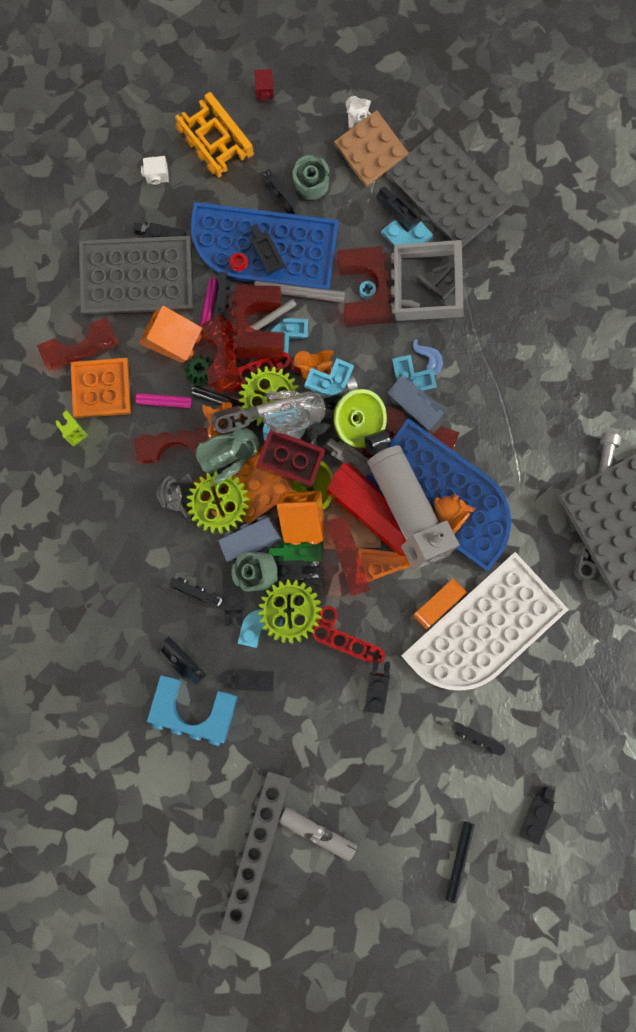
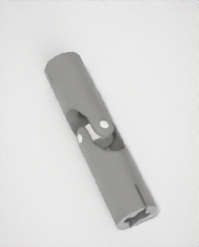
M288 807L285 808L278 824L302 837L311 839L312 842L349 862L358 846L342 836L317 825ZM325 834L328 838V841H322L320 839Z

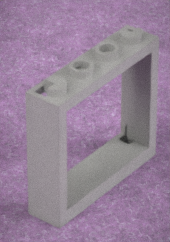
M462 240L394 245V253H391V263L394 264V269H391V279L395 280V286H391V295L395 297V303H391L392 314L396 316V321L464 317ZM454 255L456 305L402 309L401 259Z

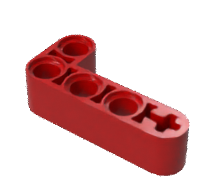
M278 352L234 369L230 358L226 355H220L215 359L214 365L223 389L227 393H235L243 390L241 384H248L243 378L244 374L253 372L257 375L258 368L261 370L264 366L269 367V371H272L273 363L276 366L277 373L280 369H283L282 374H285L291 369V358L286 352ZM222 363L228 364V367L225 369L219 368ZM228 380L235 381V383L232 386L226 385V382Z
M332 606L322 608L319 614L322 619L316 621L319 627L314 626L313 630L316 633L317 629L324 628L327 631V636L319 639L314 633L313 638L317 642L373 664V657L367 654L366 658L363 657L368 646L370 647L369 652L374 653L376 650L379 652L378 655L381 658L376 659L378 663L383 662L385 653L380 647L334 629L333 627L337 619L336 609ZM326 610H331L334 613V618L330 621L323 618V613ZM338 635L345 639V643L342 646L334 644V638ZM354 643L362 645L363 651L360 654H355L352 651Z

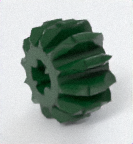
M201 354L198 359L192 356L193 362L187 361L188 367L184 368L185 373H187L186 379L191 380L192 385L197 383L199 387L202 386V382L209 385L208 379L214 380L212 374H216V369L213 368L215 366L214 362H210L208 356L203 359ZM199 368H203L201 370L202 373H198L197 370L199 371Z

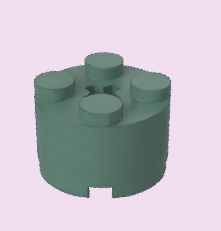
M313 155L301 157L297 160L293 169V187L296 193L305 201L322 197L329 188V167L322 158H316Z
M244 552L236 558L237 561L232 566L233 581L244 591L267 590L278 579L274 558L271 554L265 552Z

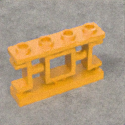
M209 92L204 95V101H199L202 110L190 118L185 112L181 113L182 116L176 115L177 123L175 126L181 134H185L188 144L191 147H195L198 157L202 161H206L209 171L212 174L215 173L219 178L222 176V172L225 173L227 171V166L224 162L236 154L241 160H244L245 156L250 158L254 155L253 145L212 93ZM211 111L215 118L206 122L205 118L210 115ZM199 123L201 127L195 131V136L189 128ZM216 127L223 137L210 145L204 135ZM232 138L236 145L227 149L225 145L230 143ZM220 150L222 154L216 158V163L211 155Z

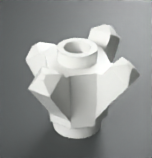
M357 96L348 98L346 101V112L348 113L349 129H352L371 115L368 111L371 103L370 100L360 99Z

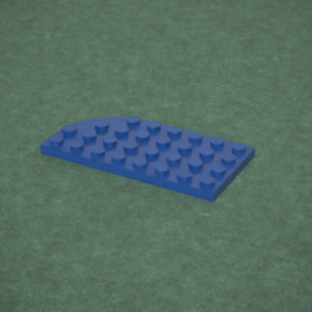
M194 202L191 219L192 240L202 261L218 274L220 272H227V278L254 283L255 281L330 290L339 220ZM258 224L262 233L265 231L269 233L285 265V268L269 276L252 245L251 238L254 236L251 232V226ZM242 253L247 257L248 265L245 270L237 272L230 267L229 259L233 254Z
M408 418L391 441L390 447L401 446L433 510L435 507L433 501L437 497L442 498L454 493L459 495V500H463L467 505L475 507L474 512L468 511L470 513L469 517L454 534L459 543L456 549L489 571L502 554L510 536L511 511L504 492L490 476ZM370 471L367 478L380 489L372 471Z

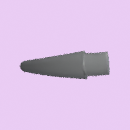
M402 300V307L420 308V303L414 302V300ZM395 301L389 302L387 305L390 307L391 303H395Z

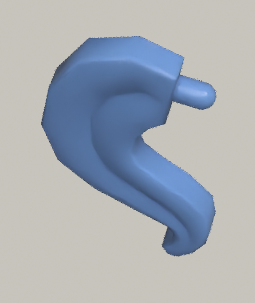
M415 339L412 345L413 351L428 358L426 370L433 369L434 376L441 372L443 365L441 354L434 348L419 346L417 344L418 340Z

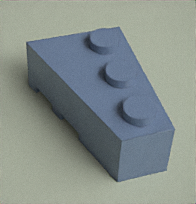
M401 375L387 392L390 395L389 399L394 404H400L407 415L413 416L418 420L420 426L429 431L447 412L404 375Z
M268 515L262 516L252 525L251 523L242 525L240 527L241 530L237 532L230 531L225 533L224 538L218 541L226 561L234 562L244 552H256L266 546L269 548L273 546V543L283 540L280 520L276 517H268Z

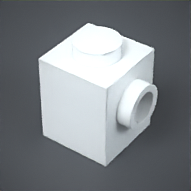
M165 156L143 158L144 165L141 166L142 177L146 178L147 184L156 185L161 182H169L168 165Z

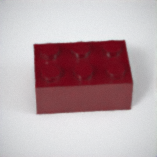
M270 428L256 468L311 488L326 449Z

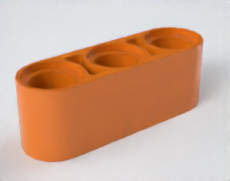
M453 578L413 616L426 630L452 607L466 591Z

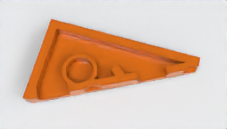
M359 548L355 586L411 567L406 556H400L396 552Z

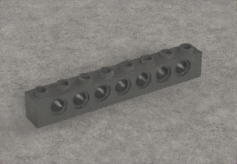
M268 770L267 774L263 773L260 783L263 786L261 794L257 793L254 803L257 806L255 814L251 813L248 825H251L250 833H245L242 845H245L244 853H239L236 863L239 866L237 874L233 873L230 885L233 886L231 894L227 893L224 906H227L225 914L221 913L219 919L220 934L242 941L244 939L291 776ZM269 788L277 790L278 796L276 798H269L267 796ZM269 808L272 812L271 817L264 818L261 815V810ZM257 828L265 830L266 835L263 838L255 835ZM257 848L260 855L253 858L250 856L249 850ZM250 868L253 870L254 875L247 878L244 876L243 870ZM245 889L248 896L245 898L239 897L237 890ZM238 909L241 911L242 916L234 918L231 915V911Z

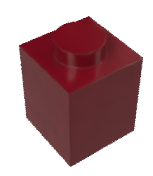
M272 69L254 70L256 100L266 101L274 99Z

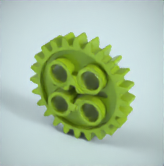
M265 366V372L258 368L257 375L251 372L252 379L245 378L248 384H241L245 391L239 392V395L244 396V398L239 399V402L245 403L242 407L248 409L254 407L252 400L255 398H260L263 404L269 403L266 401L267 398L265 396L254 393V390H258L267 396L271 393L274 399L279 400L283 398L277 395L278 389H286L288 393L286 397L300 394L295 392L299 386L292 385L295 381L294 378L288 380L290 373L282 375L283 369H280L277 373L274 366L272 371H269L268 367ZM268 381L270 387L267 390H263L259 386L260 382ZM293 407L294 411H298L297 407ZM269 414L266 416L255 418L257 420V426H259L261 422L265 424V422L273 415Z
M214 471L213 477L207 473V479L200 477V484L194 482L196 489H189L193 496H187L192 501L187 506L192 508L188 513L195 515L192 521H198L197 526L199 528L204 525V531L207 532L211 528V532L214 534L216 529H218L219 533L222 534L224 528L228 532H230V526L237 528V521L243 523L240 517H247L244 509H250L245 504L250 499L244 497L248 494V491L242 490L245 487L243 483L238 485L240 481L238 477L233 480V475H231L228 479L217 484L214 479L218 473ZM223 486L229 487V491L226 494H220V489ZM212 487H215L216 494L221 500L220 505L224 511L225 518H222L220 509L216 505L217 500L213 494ZM205 493L211 494L208 501H202V496ZM229 504H235L234 511L227 512V506ZM211 511H217V516L214 519L208 518V514Z
M287 580L286 585L279 581L278 588L272 585L274 591L266 590L269 596L261 597L265 604H259L263 611L258 612V614L264 616L259 622L266 623L263 630H269L268 635L270 637L275 634L274 640L276 641L282 637V643L284 644L287 639L293 644L294 638L300 643L301 636L308 639V632L315 633L312 627H319L315 621L322 619L321 616L317 615L318 612L322 611V608L317 607L321 601L314 600L318 595L316 593L310 594L312 588L309 587L305 590L306 584L303 582L299 586L297 580H295L293 585H291L290 580ZM288 595H291L290 604L291 608L294 610V612L291 613V620L293 625L292 629H289L290 616L286 613L289 611ZM298 597H303L304 603L296 606L295 600ZM283 598L285 600L284 605L276 607V601ZM304 616V624L296 625V619ZM279 618H285L286 620L282 627H277L276 625Z

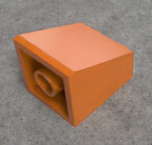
M162 305L153 313L138 344L183 363L190 360L193 356L194 350L192 349L194 344H198L202 337L200 333L202 327Z
M283 492L277 502V510L284 543L298 545L301 542H309V544L322 542L325 537L322 492Z

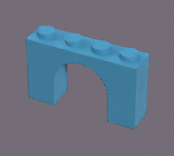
M160 675L147 722L152 723L151 727L163 730V727L171 729V733L182 735V732L190 734L189 738L201 740V737L209 739L208 743L220 746V743H225L238 696L218 691L209 718L198 725L188 724L179 717L176 710V700L182 680Z

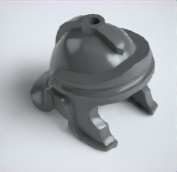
M324 407L310 415L306 422L309 440L311 441L310 444L326 449L323 446L327 440L331 438L336 441L339 437L334 426V411Z
M186 473L181 480L167 476L158 482L156 497L159 499L161 506L182 512L186 519L192 516L188 513L192 508L187 506L188 503L192 502L187 496H193V493L189 490L192 486L190 474Z

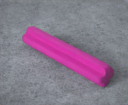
M209 278L199 326L202 327L201 331L208 332L218 290L219 281L216 278Z
M136 394V403L142 405L190 408L192 403L190 397Z

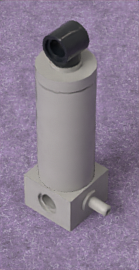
M385 430L365 436L364 443L366 449L370 454H374L367 463L406 539V542L401 547L413 571L446 557L459 546V543L448 521L439 523L401 446L390 447V437Z

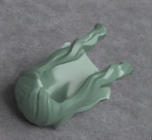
M240 428L199 443L195 454L196 459L202 470L209 474H214V471L217 472L222 467L240 460L215 477L214 481L220 484L223 480L236 474L244 466L245 462L257 453L259 441L253 431L247 428Z

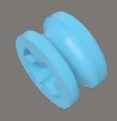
M365 281L360 285L359 294L363 299L370 300L375 296L376 286L373 282ZM365 287H369V290L372 289L370 294H366Z

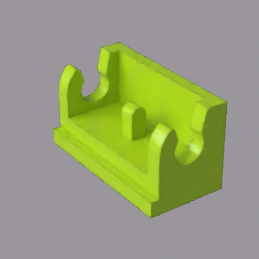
M66 410L62 414L67 420V424L62 426L59 421H56V425L63 433L64 439L74 447L88 435Z

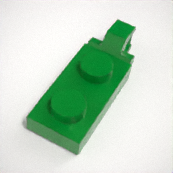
M283 542V544H279V548H269V554L273 557H279V561L304 560V562H322V542L318 544L301 542L298 545Z

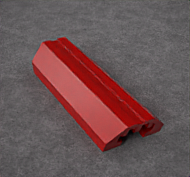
M343 463L334 474L327 489V494L398 555L406 556L401 547L406 542V539L381 489L351 463Z

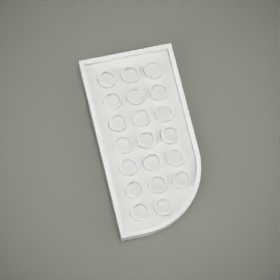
M514 552L405 651L401 657L421 678L432 685L448 690L477 688L498 676L569 609Z

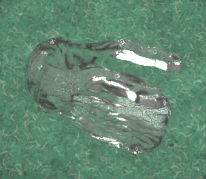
M294 391L268 392L266 397L271 400L291 397L294 400L282 404L279 410L265 412L262 416L267 428L276 433L290 435L316 422H321L326 408L324 400L314 393L300 394Z

